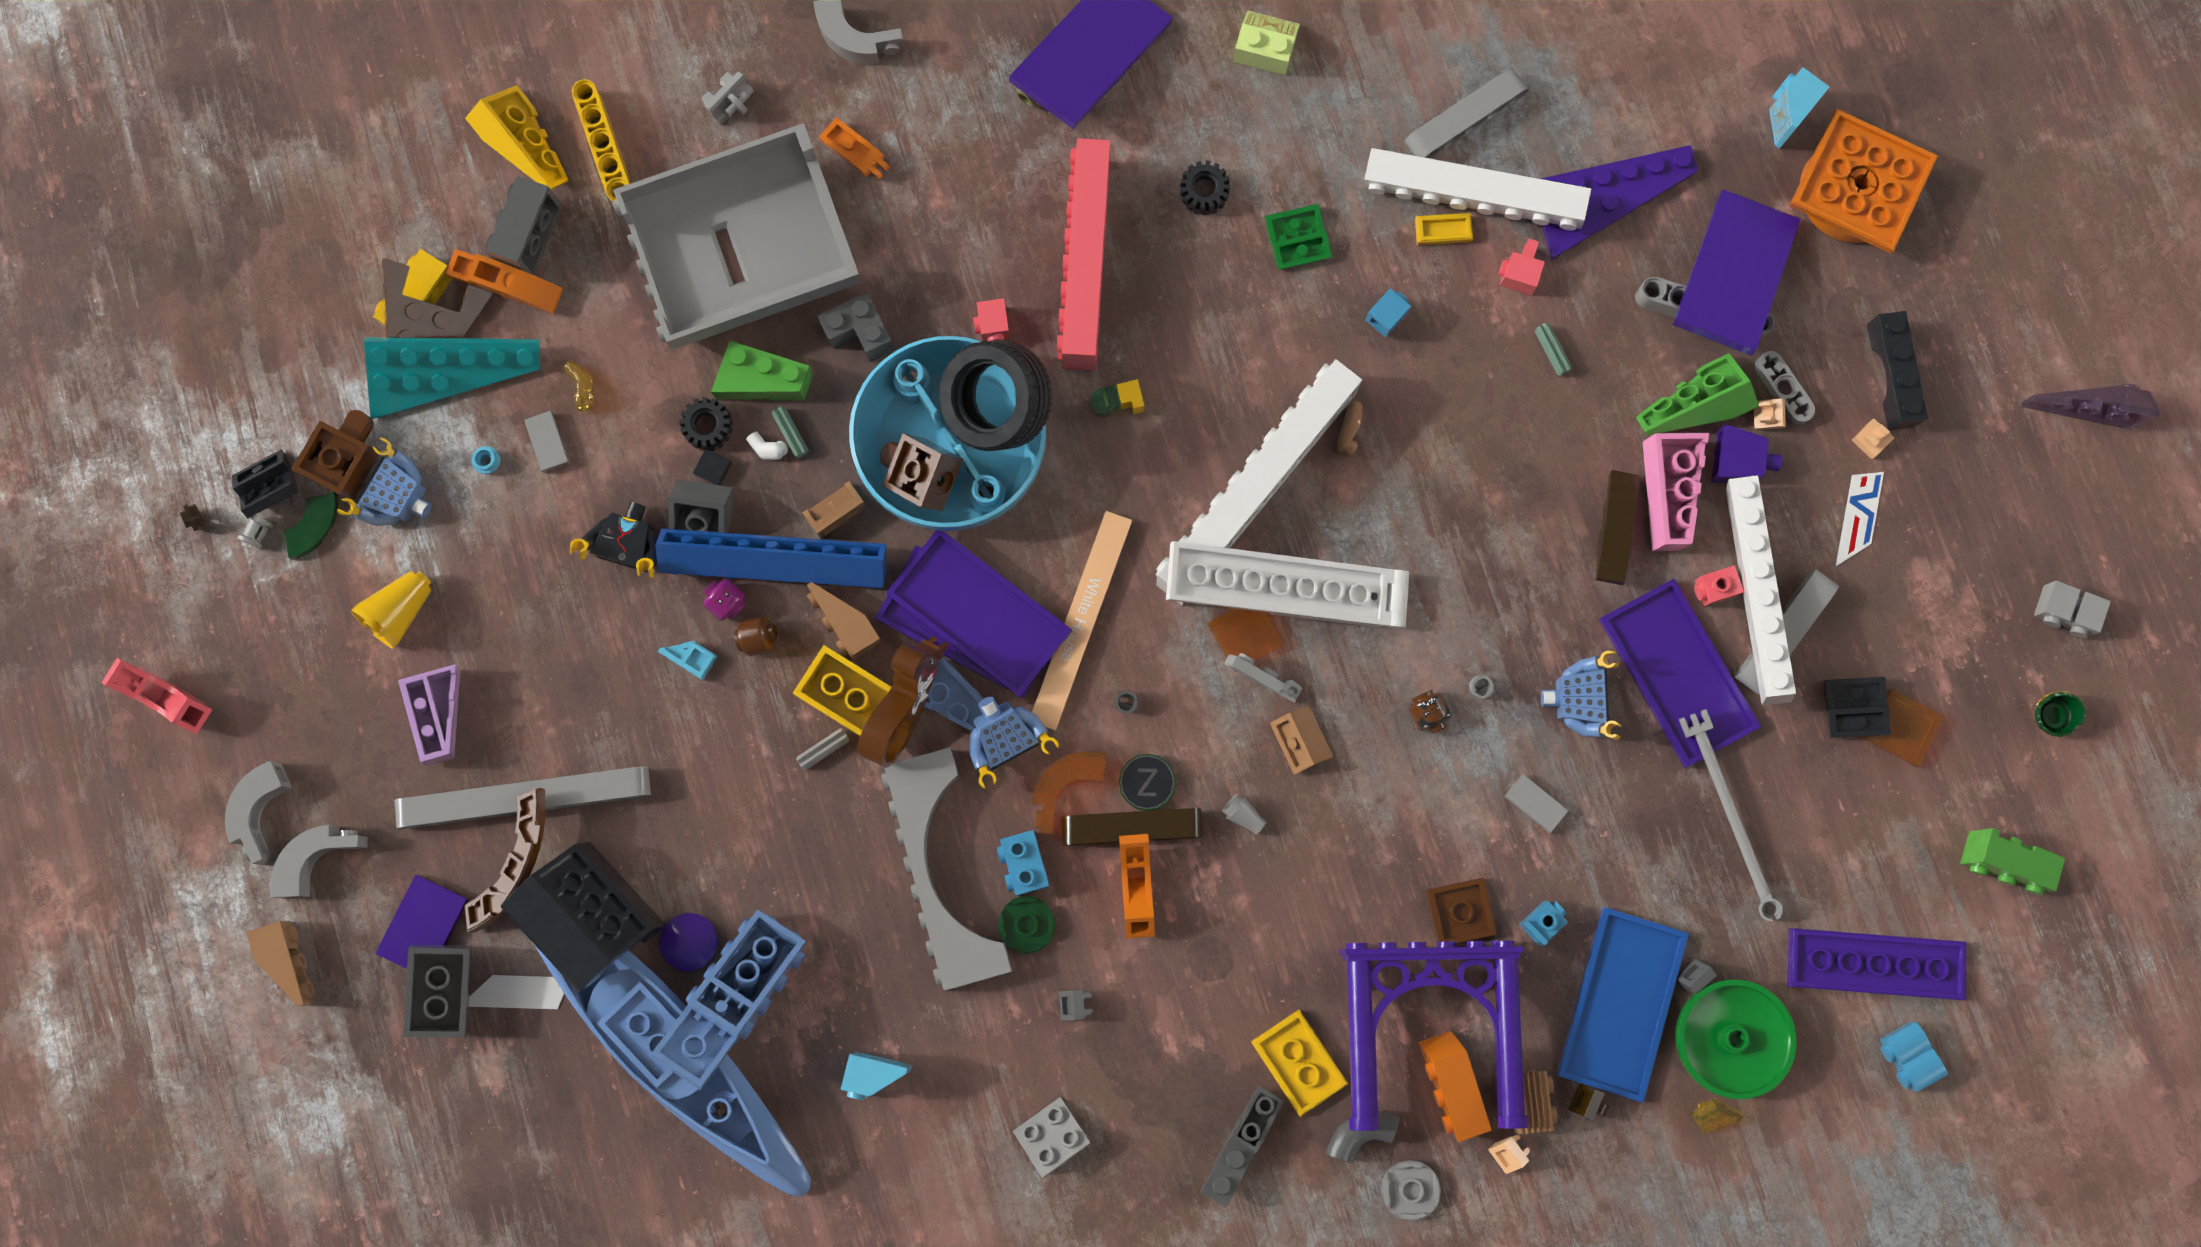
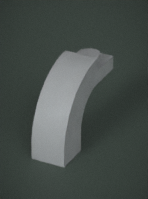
M841 0L813 1L822 36L829 47L844 59L857 64L879 65L878 54L894 55L901 50H905L901 28L875 33H863L855 30L846 22Z
M271 760L256 767L240 780L228 800L225 813V829L229 843L243 844L242 853L244 857L252 864L264 865L274 860L260 829L262 811L274 797L292 789L282 764Z
M332 825L314 827L299 834L285 846L275 862L271 875L270 897H310V876L317 860L333 850L368 848V837L357 835V830L339 831L338 826Z

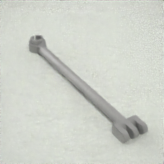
M1706 709L1701 711V716L1705 722L1700 724L1696 714H1691L1690 717L1694 726L1689 728L1687 720L1684 717L1680 718L1679 721L1686 738L1695 735L1761 900L1759 904L1760 916L1767 921H1773L1772 915L1765 912V906L1767 904H1774L1776 906L1774 915L1778 920L1783 913L1782 905L1771 896L1706 731L1714 728Z

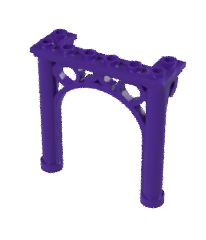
M1455 941L1437 942L1438 948H1426V942H1408V948H1397L1396 942L1379 943L1378 949H1367V943H1346V949H1339L1342 961H1347L1352 1117H1349V1130H1379L1376 1029L1383 1011L1395 998L1404 992L1429 985L1448 986L1463 991L1477 1000L1486 1010L1492 1021L1495 1035L1498 1128H1528V1115H1525L1518 972V958H1520V952H1523V946H1514V941H1491V947H1485V941H1467V947H1455ZM1465 959L1456 970L1458 981L1452 980L1453 974L1446 973L1440 967L1439 960ZM1485 959H1494L1493 966ZM1400 960H1426V965L1420 973L1413 975L1415 980L1409 981V970ZM1371 961H1380L1371 970ZM1471 965H1481L1487 970L1488 978L1484 984L1474 989L1464 980V971ZM1394 966L1402 972V981L1393 990L1384 987L1378 980V973L1383 967ZM1432 971H1433V972L1435 973V975L1438 976V977H1440V978H1433V977H1431V978H1426V977L1430 976L1431 973H1432ZM1371 984L1377 990L1386 994L1377 1004L1373 1013ZM1493 984L1495 985L1496 1009L1482 994L1491 988Z

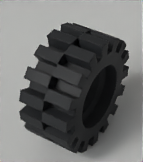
M1206 160L1204 165H1202L1201 161H1198L1195 167L1191 164L1188 167V171L1183 173L1180 196H1182L1183 204L1187 203V209L1190 211L1192 208L1195 209V214L1199 215L1200 211H1204V215H1209V211H1212L1214 214L1218 212L1219 207L1222 209L1225 201L1228 200L1230 179L1229 176H1226V170L1224 168L1220 170L1219 164L1216 162L1212 166L1210 165L1211 161ZM1201 179H1208L1214 183L1216 190L1211 196L1202 197L1194 189L1196 182Z
M702 397V401H699L698 398L694 399V404L690 405L688 403L686 405V412L682 410L680 414L683 417L679 419L682 434L693 447H698L702 451L705 449L714 451L716 446L719 448L723 447L722 442L724 440L728 442L730 439L728 435L733 432L731 427L733 420L729 412L716 399L712 398V400H709L708 397ZM707 414L714 416L717 425L713 432L702 434L697 431L696 423L701 416Z

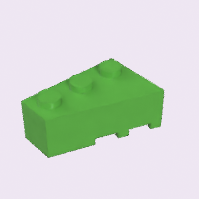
M1994 828L1969 831L1960 863L1970 867L1969 872L1985 877L1988 874L1997 876V881L2010 886H2015L2017 883L2026 886L2025 891L2036 895H2044V892H2055L2057 890L2065 861L2064 857L2037 846L2030 847L2021 844L2022 840L2011 837V840L2000 837V831Z

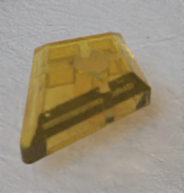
M1716 1098L1709 1102L1701 1101L1697 1105L1698 1109L1690 1113L1703 1133L1738 1123L1745 1118L1740 1111Z

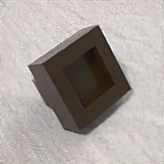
M1580 1083L1569 1111L1593 1121L1596 1113L1606 1117L1610 1106L1601 1102L1605 1093Z

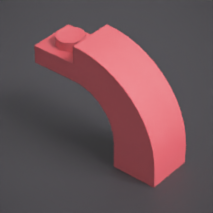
M119 658L116 659L101 682L105 686L147 705L162 714L171 723L195 734L199 732L212 711L204 702L169 681Z

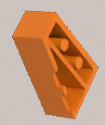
M1452 1031L1418 1042L1426 1062V1072L1436 1089L1433 1091L1435 1100L1439 1108L1442 1107L1445 1114L1442 1117V1122L1447 1134L1452 1133L1457 1141L1461 1142L1492 1131L1467 1051Z

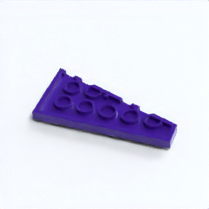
M1691 145L1541 178L1543 180L1591 188L1585 221L1581 229L1565 230L1560 225L1552 223L1541 225L1551 261L1593 234H1597L1632 213L1633 210L1643 204L1645 205L1666 190L1672 189L1695 175L1698 168Z

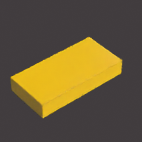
M1471 213L1416 216L1415 218L1417 245L1469 243L1473 241Z

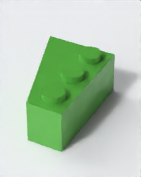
M729 341L711 393L717 401H726V399H743V401H752V399L805 400L813 373L809 365Z

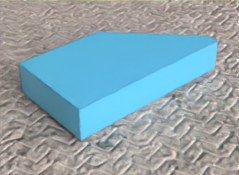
M695 641L663 647L658 650L660 654L701 680H704L718 659L717 655Z

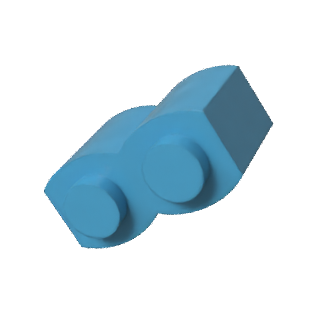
M1908 1022L1880 1038L1882 1044L1880 1050L1888 1062L1895 1064L1898 1071L1896 1077L1905 1089L1909 1088L1910 1091L1919 1092L1948 1075L1943 1062L1933 1050L1926 1034L1917 1022Z

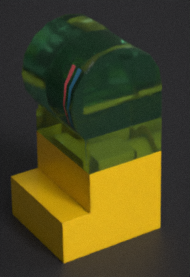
M1138 379L1097 389L1091 396V410L1098 417H1107L1113 411L1131 407L1133 414L1144 412V402Z

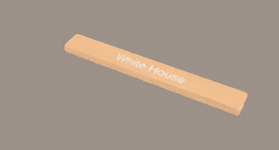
M1108 511L1104 514L1065 621V625L1071 628L1072 632L1053 655L1032 711L1039 717L1046 728L1053 731L1057 730L1132 524L1131 519Z

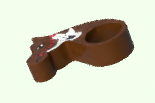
M932 636L928 641L922 639L915 647L903 644L897 650L891 663V669L895 670L893 686L873 711L862 730L857 747V752L860 756L884 768L892 765L898 758L920 719L936 670L949 643L943 642L937 646L935 645L937 637Z

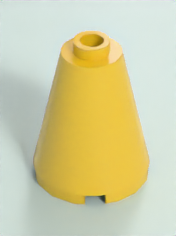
M410 571L355 605L350 612L365 628L368 627L378 640L393 649L399 644L432 591L429 587L431 581L420 571L416 574Z

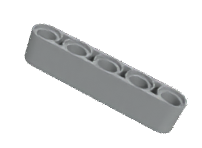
M1509 68L1415 130L1406 138L1405 144L1414 156L1432 159L1516 103L1529 89L1513 68Z
M1650 277L1638 288L1635 293V300L1644 309L1675 318L1679 306L1673 302L1672 297H1678L1681 300L1686 286L1659 277ZM1645 289H1652L1656 297L1648 296ZM1770 313L1768 314L1760 340L1774 327V319Z
M1817 569L1809 573L1782 609L1789 655L1794 651L1839 588L1838 584ZM1752 650L1736 672L1735 678L1759 695Z

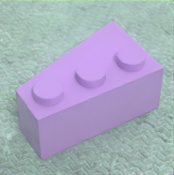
M454 664L398 680L420 762L427 767L454 759L460 669Z

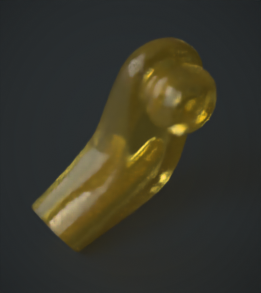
M570 360L564 365L563 371L576 386L574 403L580 412H588L594 401L593 378L584 368Z

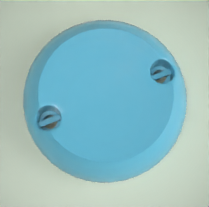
M938 336L908 344L885 358L870 373L856 396L851 412L849 440L857 472L875 500L886 510L914 526L936 531H961L987 524L1013 508L1024 497L1039 472L1045 453L1046 424L1032 441L1021 447L999 451H981L969 447L957 439L945 422L939 401V389L943 372H945L949 361L952 360V357L958 351H961L962 348L981 341L957 336ZM992 365L979 378L976 386V402L983 417L997 427L1004 425L1012 416L1016 406V389L1012 378L1007 372L997 365ZM911 372H916L918 374L917 381L914 379ZM905 433L926 438L963 458L943 511L919 507L882 486L889 469L880 462V453L885 444L888 442L899 443L902 434ZM990 486L994 489L993 497L986 487ZM979 491H981L984 497L979 495Z

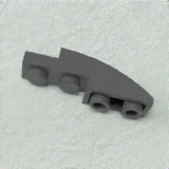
M1260 1086L1256 1088L1211 1167L1212 1170L1199 1193L1224 1208L1228 1206L1253 1156L1258 1152L1284 1102L1282 1099Z

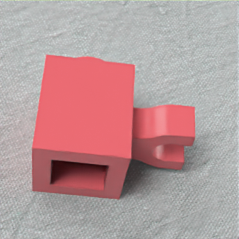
M1528 238L1522 254L1512 252L1508 260L1503 259L1498 275L1503 276L1500 286L1532 296L1537 288L1545 261L1534 258L1538 241Z

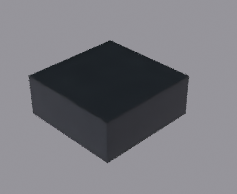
M705 449L693 474L709 483L721 486L732 462Z

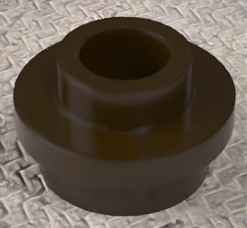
M188 504L183 505L185 511L180 512L186 528L192 527L194 531L199 530L198 527L205 525L196 504L188 506Z

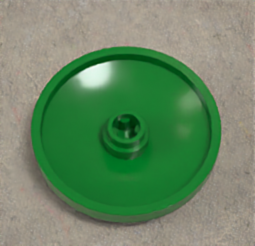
M1745 980L1713 982L1706 985L1696 995L1693 994L1679 1015L1675 1035L1679 1058L1690 1077L1705 1090L1730 1099L1755 1098L1774 1089L1788 1074L1796 1053L1795 1027L1784 1004L1768 989Z

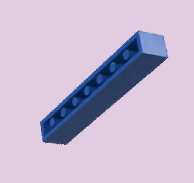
M661 529L655 544L658 572L672 575L689 574L700 577L718 576L729 579L747 578L757 581L776 580L786 583L812 582L814 584L883 588L887 574V544Z

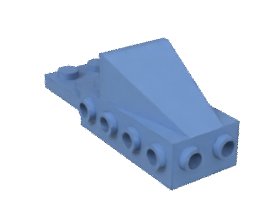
M758 909L751 918L747 917L738 929L739 934L735 940H729L721 952L723 956L717 964L713 962L703 976L705 980L699 987L695 986L686 998L688 1002L687 1007L651 1053L653 1059L699 1090L703 1088L733 1045H736L740 1038L745 1040L750 1035L759 1015L763 1016L770 1007L772 1001L769 998L775 991L781 992L789 980L786 976L791 968L796 970L806 956L803 954L806 941L798 933L788 930L779 924L775 918L764 914Z

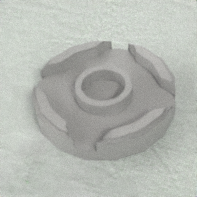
M1408 1159L1397 1162L1388 1169L1382 1180L1381 1192L1384 1203L1392 1213L1401 1219L1416 1221L1426 1218L1440 1202L1441 1187L1438 1177L1430 1167L1420 1161Z

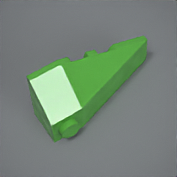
M1730 353L1699 368L1696 371L1697 376L1688 383L1682 381L1676 386L1677 391L1670 397L1660 398L1636 416L1637 422L1648 436L1655 433L1733 419L1759 406L1751 381Z

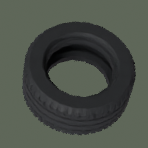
M982 341L973 343L958 351L952 357V360L949 361L948 366H946L939 389L942 415L953 435L967 446L981 451L1018 448L1032 441L1047 423L1046 420H1048L1049 413L1051 412V399L1053 397L1050 377L1038 356L1031 352L1030 349L1025 348V346L1010 341ZM992 365H997L1004 369L1012 378L1016 389V406L1012 416L1000 427L989 423L983 417L976 402V386L979 378Z

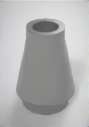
M1235 794L1222 811L1227 815L1226 819L1250 830L1255 835L1266 824V821L1257 813L1245 796L1240 797L1238 794Z

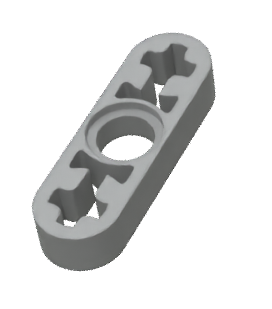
M1774 351L1763 353L1754 365L1757 375L1774 399L1783 398L1785 400V416L1791 423L1795 425L1806 423L1815 414L1813 402L1780 354ZM1766 361L1774 362L1775 365L1772 367V369L1764 368L1763 365L1766 363ZM1779 372H1781L1782 375L1777 377L1774 381L1771 379L1774 375H1777ZM1780 381H1786L1791 385L1792 391L1789 395L1779 392L1778 383ZM1795 395H1797L1798 398L1795 401H1792L1790 404H1788L1787 401H1789ZM1804 407L1806 411L1803 415L1795 413L1797 408Z

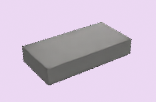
M552 411L524 420L543 473L570 464Z
M1524 774L1518 778L1504 796L1548 833L1554 830L1568 812L1565 807Z

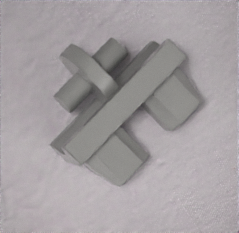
M739 71L735 75L726 72L720 78L722 88L717 93L708 91L701 99L705 104V108L719 125H722L736 111L742 115L747 112V108L743 103L754 90Z

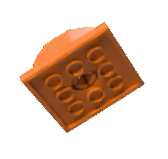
M1836 109L1814 154L1804 166L1800 184L1789 207L1806 214L1819 230L1834 239L1849 243L1866 242L1891 254L1899 242L1938 155ZM1855 183L1859 184L1862 189L1858 191V187L1855 185Z

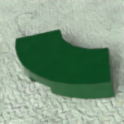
M335 492L306 498V511L302 519L293 528L284 531L289 559L294 560L303 557L323 543L321 541L325 538L330 528H333L337 517L338 495Z

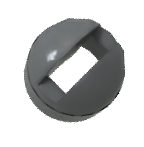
M1130 690L1121 691L1115 699L1116 708L1126 714L1133 712L1138 705L1137 695ZM1124 697L1134 700V704L1121 702L1120 698Z

